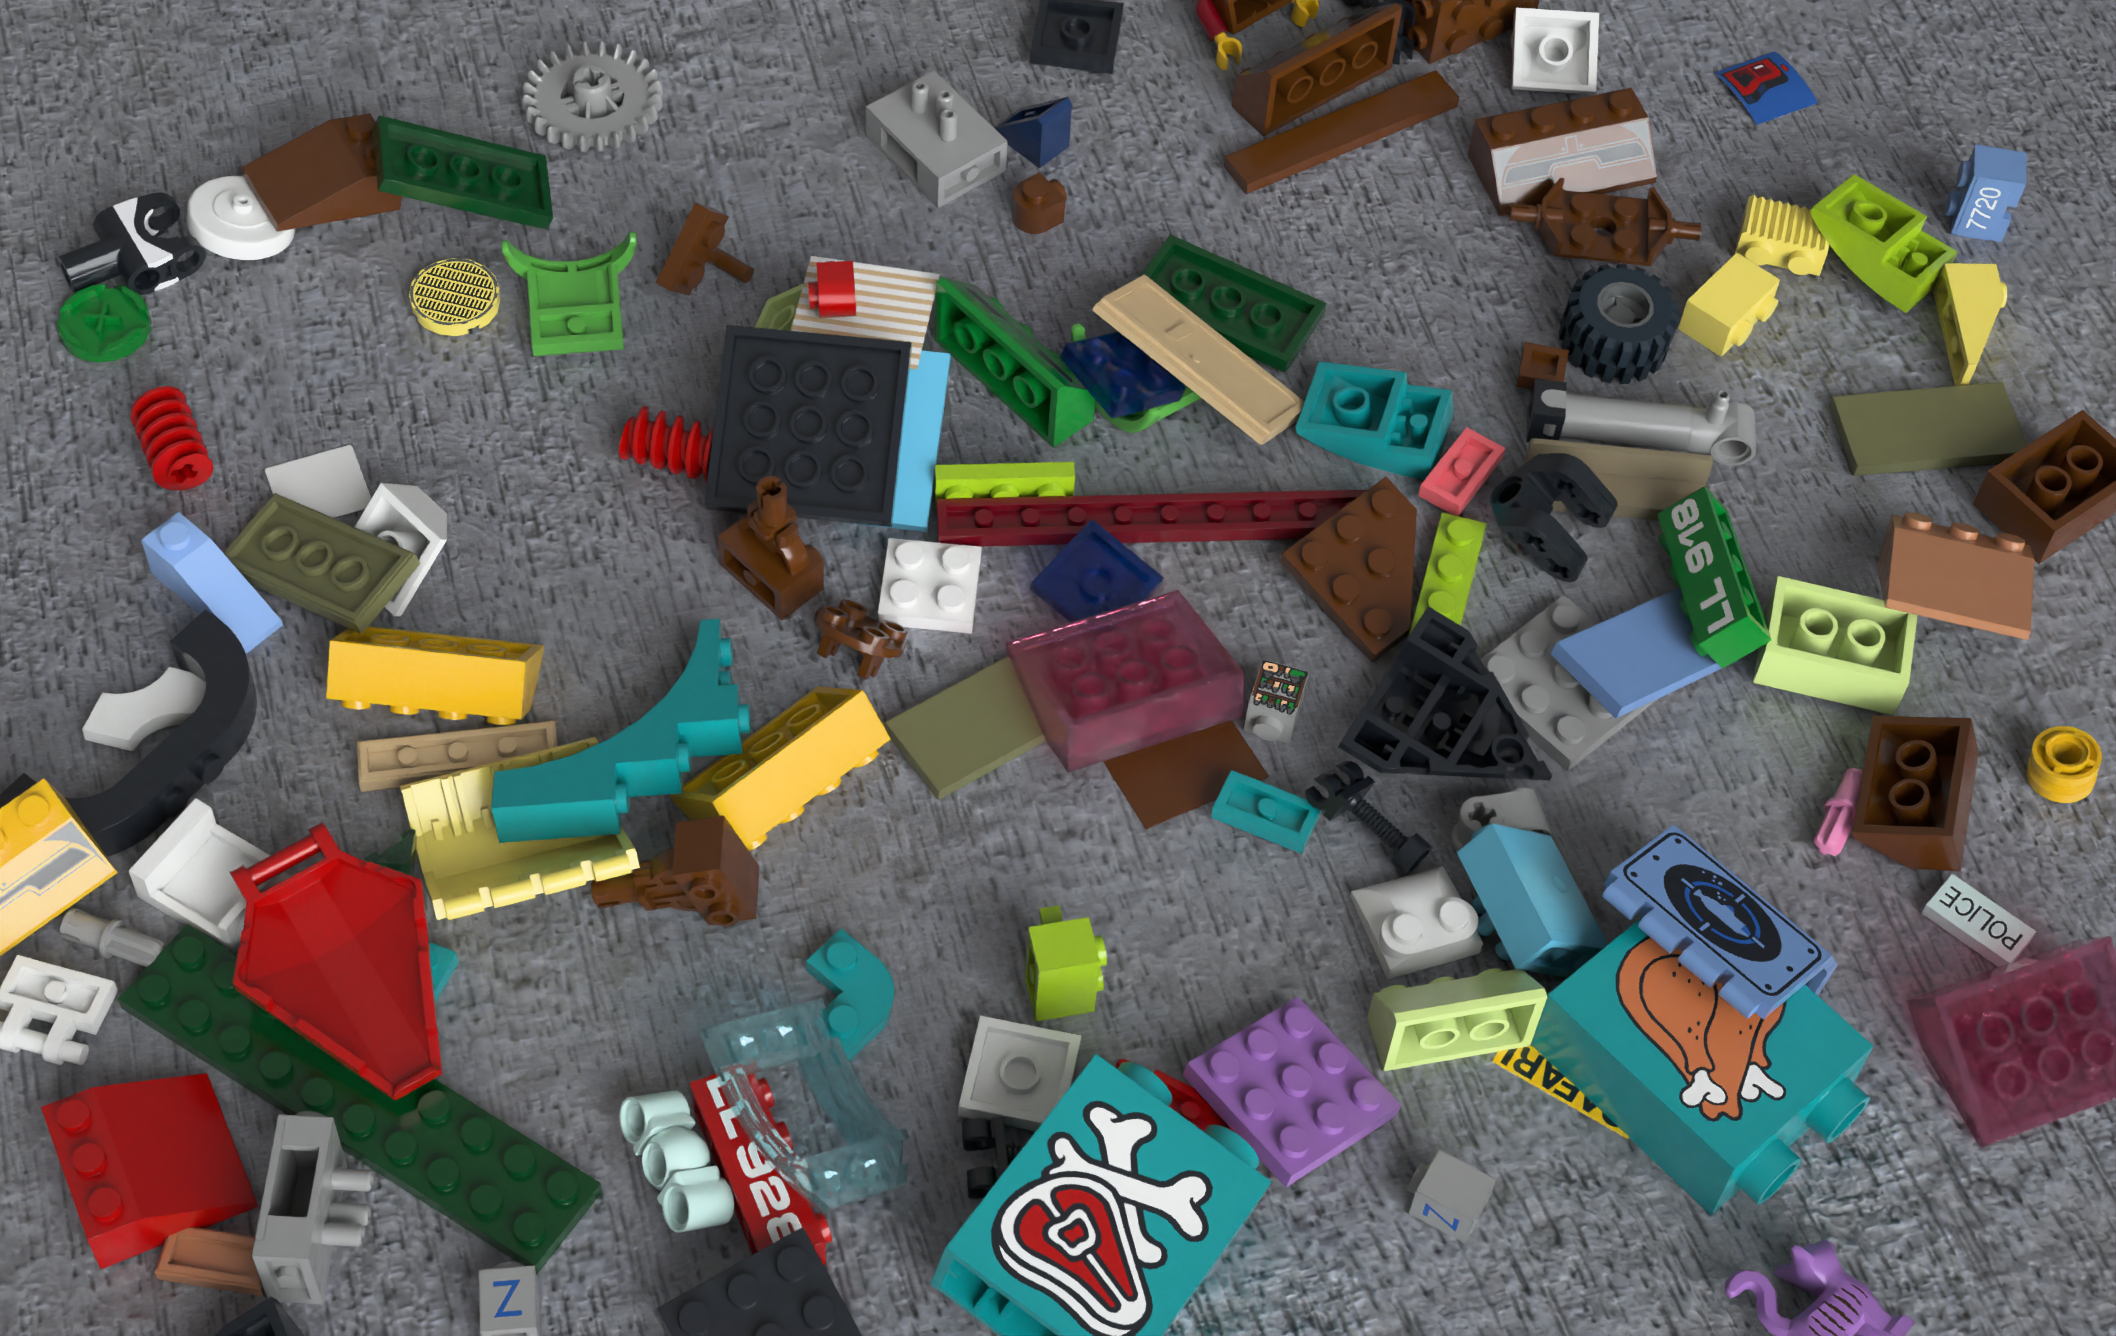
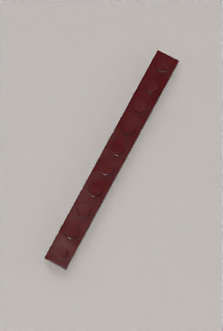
M1367 490L937 499L938 543L984 547L1302 539Z

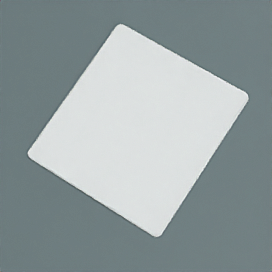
M351 445L265 469L273 495L274 493L279 494L332 518L364 510L372 499Z

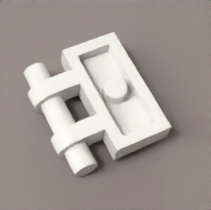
M17 955L0 987V1009L9 1011L5 1022L0 1021V1049L18 1053L21 1049L42 1055L44 1061L57 1065H62L65 1061L83 1065L87 1059L89 1047L86 1044L72 1041L76 1030L94 1035L97 1034L118 992L115 982ZM35 1018L53 1023L49 1034L28 1029L32 1019Z

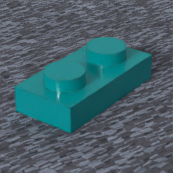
M1231 770L1212 808L1211 818L1302 854L1319 820L1321 810L1312 807L1304 798Z

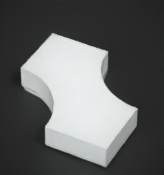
M168 667L157 681L143 689L123 694L102 692L82 729L84 739L134 751L139 743L151 733L166 727L181 725L190 717L203 700L206 682L191 672Z

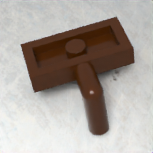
M695 202L656 283L670 291L690 295L692 289L696 288L703 279L705 263L714 265L743 283H748L751 280L754 268L717 247L723 239L725 233L724 226L729 216L715 208Z

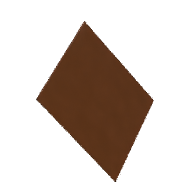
M1201 673L1079 723L1145 829L1216 800L1231 770L1258 781L1269 777Z

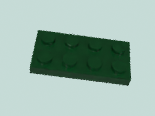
M378 116L373 127L378 191L522 225L548 229L553 220V211L545 155Z
M1169 235L1141 274V276L1146 275L1248 357L1284 373L1287 372L1325 315L1327 303L1173 235Z

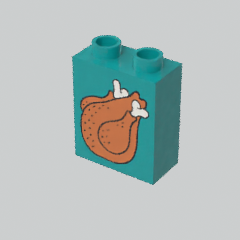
M1641 917L1547 995V1000L1531 1045L1627 1134L1642 1151L1710 1215L1714 1214L1740 1190L1757 1205H1760L1774 1195L1800 1165L1802 1159L1789 1148L1792 1143L1809 1128L1817 1133L1826 1143H1830L1840 1136L1865 1109L1870 1101V1097L1854 1082L1874 1046L1806 985L1801 987L1765 1019H1762L1756 1013L1746 1019L1718 995L1723 987L1721 983L1718 982L1712 988L1708 987L1678 961L1683 951L1678 948L1669 954L1638 928V924L1642 920Z

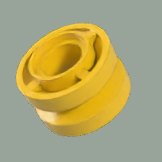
M2069 726L2048 728L2042 731L2033 742L2026 769L2027 780L2036 793L2048 800L2059 803L2079 801L2088 796L2094 788L2102 761L2101 748L2091 735L2078 728Z

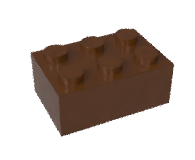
M2081 410L1988 470L1973 505L2001 531L2024 539L2026 541L2025 544L2031 547L2035 562L2040 564L2116 513V439L2084 410Z

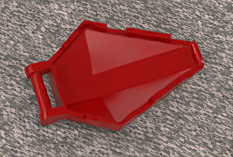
M321 822L308 829L310 835L247 869L244 865H241L229 872L236 887L246 901L243 931H241L233 985L239 993L396 1101L443 1074L423 884L421 879L388 867H382L371 861L365 862L340 851L329 831ZM318 853H321L325 858L262 893L257 888L262 883Z

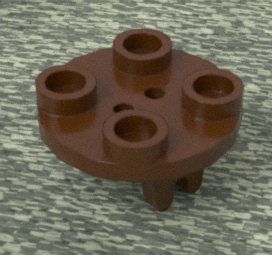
M842 599L839 607L822 605L817 609L813 618L815 625L824 632L817 651L818 655L823 658H827L829 654L835 656L841 643L858 650V653L864 656L857 675L867 680L869 676L875 677L884 658H897L903 654L906 647L905 638L908 633L907 629L903 626L887 620L880 622L866 616L867 608L851 600Z

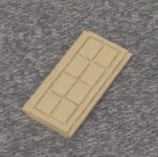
M1142 275L1102 297L1101 301L1096 303L1092 309L1093 312L1260 445L1265 444L1298 421L1305 402L1146 275Z

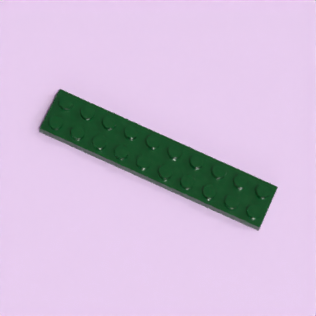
M186 924L156 959L118 998L120 1006L124 1011L285 1114L296 1115L302 1111H312L326 1117H333L344 1152L514 1261L524 1266L535 1265L536 1275L602 1193L600 1182L436 1079L429 1081L396 1101L239 993L233 985L237 955L189 924Z

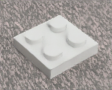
M889 538L878 609V621H892L908 628L972 634L982 547Z
M980 1016L958 1105V1116L993 1120V1117H1003V1124L1006 1126L1036 1131L1072 1085L1081 1035Z

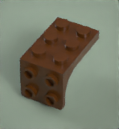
M1406 0L1405 2L1414 5L1416 13L1414 26L1409 23L1408 19L1404 18L1403 36L1412 39L1414 43L1413 50L1418 51L1428 64H1431L1452 54H1459L1468 47L1485 40L1494 39L1499 34L1513 29L1515 9H1538L1540 0Z

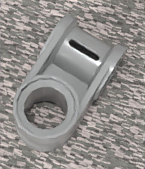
M1518 788L1505 793L1474 796L1467 799L1461 806L1459 822L1453 827L1450 840L1452 847L1458 852L1471 841L1475 831L1491 823L1550 835L1551 837L1552 832L1536 792L1531 788Z

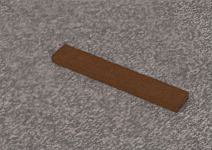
M1435 70L1225 156L1224 168L1246 194H1249L1454 109L1458 106L1459 96Z

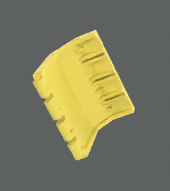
M596 737L400 786L427 893L437 920L443 918L452 920L483 912L486 907L494 906V908L518 903L533 899L536 894L545 893V895L586 885V881L595 879L598 882L632 873V869L640 868L636 849L622 826L620 834L499 843L491 810L494 772L536 766L574 755L598 744Z

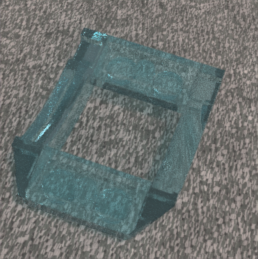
M823 998L705 1027L699 1031L720 1087L737 1122L771 1168L820 1213L890 1192L907 1183L908 1163L902 1164L903 1141L910 1138L906 1128L897 1130L877 1109L857 1079L838 1036L830 1037L820 1012L826 1008ZM797 1062L815 1100L849 1145L801 1159L791 1150L769 1121L751 1088L747 1075Z

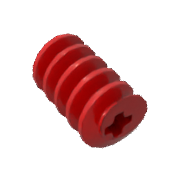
M162 386L151 389L138 397L131 407L130 419L140 441L142 451L146 456L154 481L160 487L172 491L192 489L206 482L211 477L214 468L211 459L208 457L207 448L203 444L201 433L197 430V424L192 417L185 394L179 388Z
M643 405L637 416L630 417L625 424L619 443V457L622 460H627L633 455L635 463L644 465L650 460L652 467L658 470H662L668 464L670 472L676 475L682 473L686 468L688 478L694 480L698 479L703 473L704 480L707 483L714 424L708 434L704 436L702 435L701 421L695 420L690 430L686 431L684 430L683 416L678 415L673 424L668 426L666 411L660 410L655 420L650 421L649 407Z

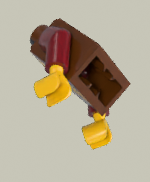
M1192 0L1197 18L1211 42L1215 41L1218 45L1215 62L1222 70H1227L1228 57L1226 54L1232 55L1237 64H1240L1242 55L1241 42L1235 38L1227 37L1226 34L1228 32L1234 35L1290 2L1294 4L1291 20L1300 27L1306 26L1309 17L1315 19L1319 9L1318 0Z

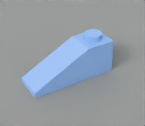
M180 512L141 539L151 574L198 614H201L206 609L226 624L236 635L246 654L283 626L282 620L217 545Z

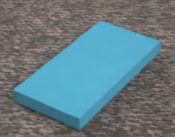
M922 350L917 370L910 369L892 527H878L927 532L935 465H937L951 363V354Z

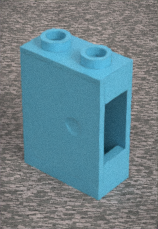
M1491 823L1475 831L1471 841L1457 852L1478 894L1472 901L1475 911L1482 915L1478 918L1477 932L1482 936L1488 937L1496 930L1501 939L1495 946L1496 954L1502 960L1509 961L1511 959L1515 969L1569 977L1608 945L1550 835Z

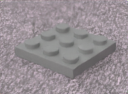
M1563 595L1480 660L1487 672L1493 671L1527 730L1529 738L1568 772L1656 700L1615 719L1550 654L1558 641L1597 624Z

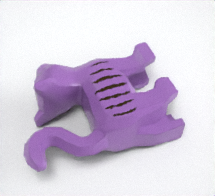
M1821 1240L1815 1244L1807 1243L1802 1248L1794 1245L1790 1250L1792 1258L1789 1263L1778 1265L1773 1272L1777 1277L1804 1291L1815 1294L1816 1300L1793 1319L1784 1318L1778 1314L1777 1293L1768 1278L1757 1271L1741 1269L1732 1273L1725 1281L1724 1292L1729 1298L1738 1296L1746 1289L1755 1292L1757 1296L1758 1319L1774 1336H1854L1855 1334L1858 1336H1905L1915 1324V1321L1906 1315L1893 1317L1884 1311L1868 1286L1843 1270L1836 1257L1835 1246L1828 1240Z

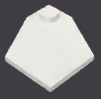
M380 483L355 528L415 553L421 564L385 606L394 616L401 617L447 541V513L418 486Z

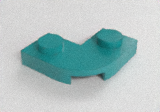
M840 929L806 960V971L837 996L807 1024V1035L843 1065H846L889 1022L894 1002V983L887 967L843 929Z

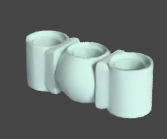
M676 1090L627 1097L620 1107V1127L626 1140L633 1144L635 1155H642L645 1177L654 1187L661 1191L657 1200L662 1205L663 1215L669 1228L674 1232H686L728 1223L734 1211V1198L731 1188L726 1180L720 1177L718 1167L716 1165L710 1166L711 1159L708 1146L704 1139L692 1130L696 1123L690 1116V1109L683 1094Z

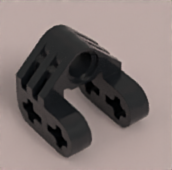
M1565 453L1538 454L1494 487L1490 495V504L1498 527L1503 532H1507L1508 538L1513 544H1517L1518 549L1523 555H1531L1542 569L1552 577L1563 582H1575L1587 563L1588 558L1584 550L1563 526L1550 515L1553 510L1552 504L1554 501H1562L1579 521L1592 527L1603 528L1609 523L1618 507V502L1588 465L1579 458Z

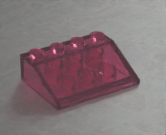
M1179 590L1006 642L1007 654L1045 740L1068 773L1243 717V670Z
M2111 936L2078 939L1906 1000L1924 1053L1980 1147L2116 1099V951Z

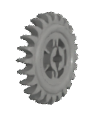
M585 40L582 43L581 55L579 56L572 52L569 44L565 46V60L559 59L556 53L551 50V67L546 66L541 59H538V75L533 70H529L527 75L528 82L523 83L522 108L526 112L527 122L534 125L535 132L542 136L547 135V141L552 144L562 141V147L568 150L577 145L580 152H587L590 147H594L597 152H603L605 145H610L613 149L621 147L620 141L622 140L632 143L636 140V133L642 135L649 131L648 124H653L657 121V112L663 107L661 97L663 94L662 84L658 81L657 71L655 69L650 71L648 59L644 58L639 66H637V53L635 50H631L628 58L623 60L622 47L619 43L616 45L614 53L610 56L606 55L605 44L602 40L599 43V49L596 54H591ZM567 92L573 95L563 99ZM622 102V105L619 108L615 104Z

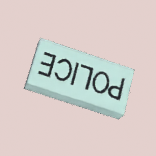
M1951 874L1926 904L1921 913L2004 972L2009 969L2037 932L1954 874Z

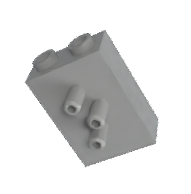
M935 70L918 79L911 80L905 86L884 97L877 98L866 106V137L937 208L1006 171L1007 140Z
M302 1111L296 1115H278L252 1252V1258L267 1299L272 1296L279 1302L323 1304L333 1245L359 1247L363 1244V1226L368 1225L370 1222L371 1207L368 1204L341 1203L343 1190L369 1192L373 1187L374 1175L371 1170L347 1168L333 1117H326L312 1111Z

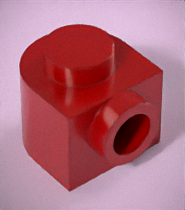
M853 261L817 262V281L808 282L810 309H819L820 318L856 316Z

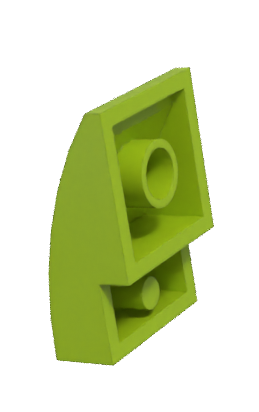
M1853 174L1814 205L1810 212L1824 238L1849 269L1877 294L1905 313L1935 288L1944 264L1953 263L1958 253L1955 249L1922 231V227L1927 219L1926 215L1856 174Z

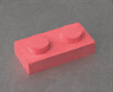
M1466 427L1422 482L1418 496L1451 515L1459 516L1503 460L1506 448Z

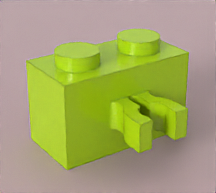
M1059 905L1039 908L1041 923H1038L1037 926L1028 927L1024 980L1034 1021L1094 1012L1096 994L1104 990L1101 966L1107 965L1106 949L1102 935H1093L1089 917L1063 921Z

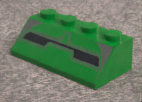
M944 277L936 281L935 341L1053 448L1094 421L1096 391H1094L1091 383L1086 378L1076 375L1064 364L1062 358L1055 351L1048 350L1040 343L1025 324L1018 323L1004 311L997 299L989 297L973 284Z

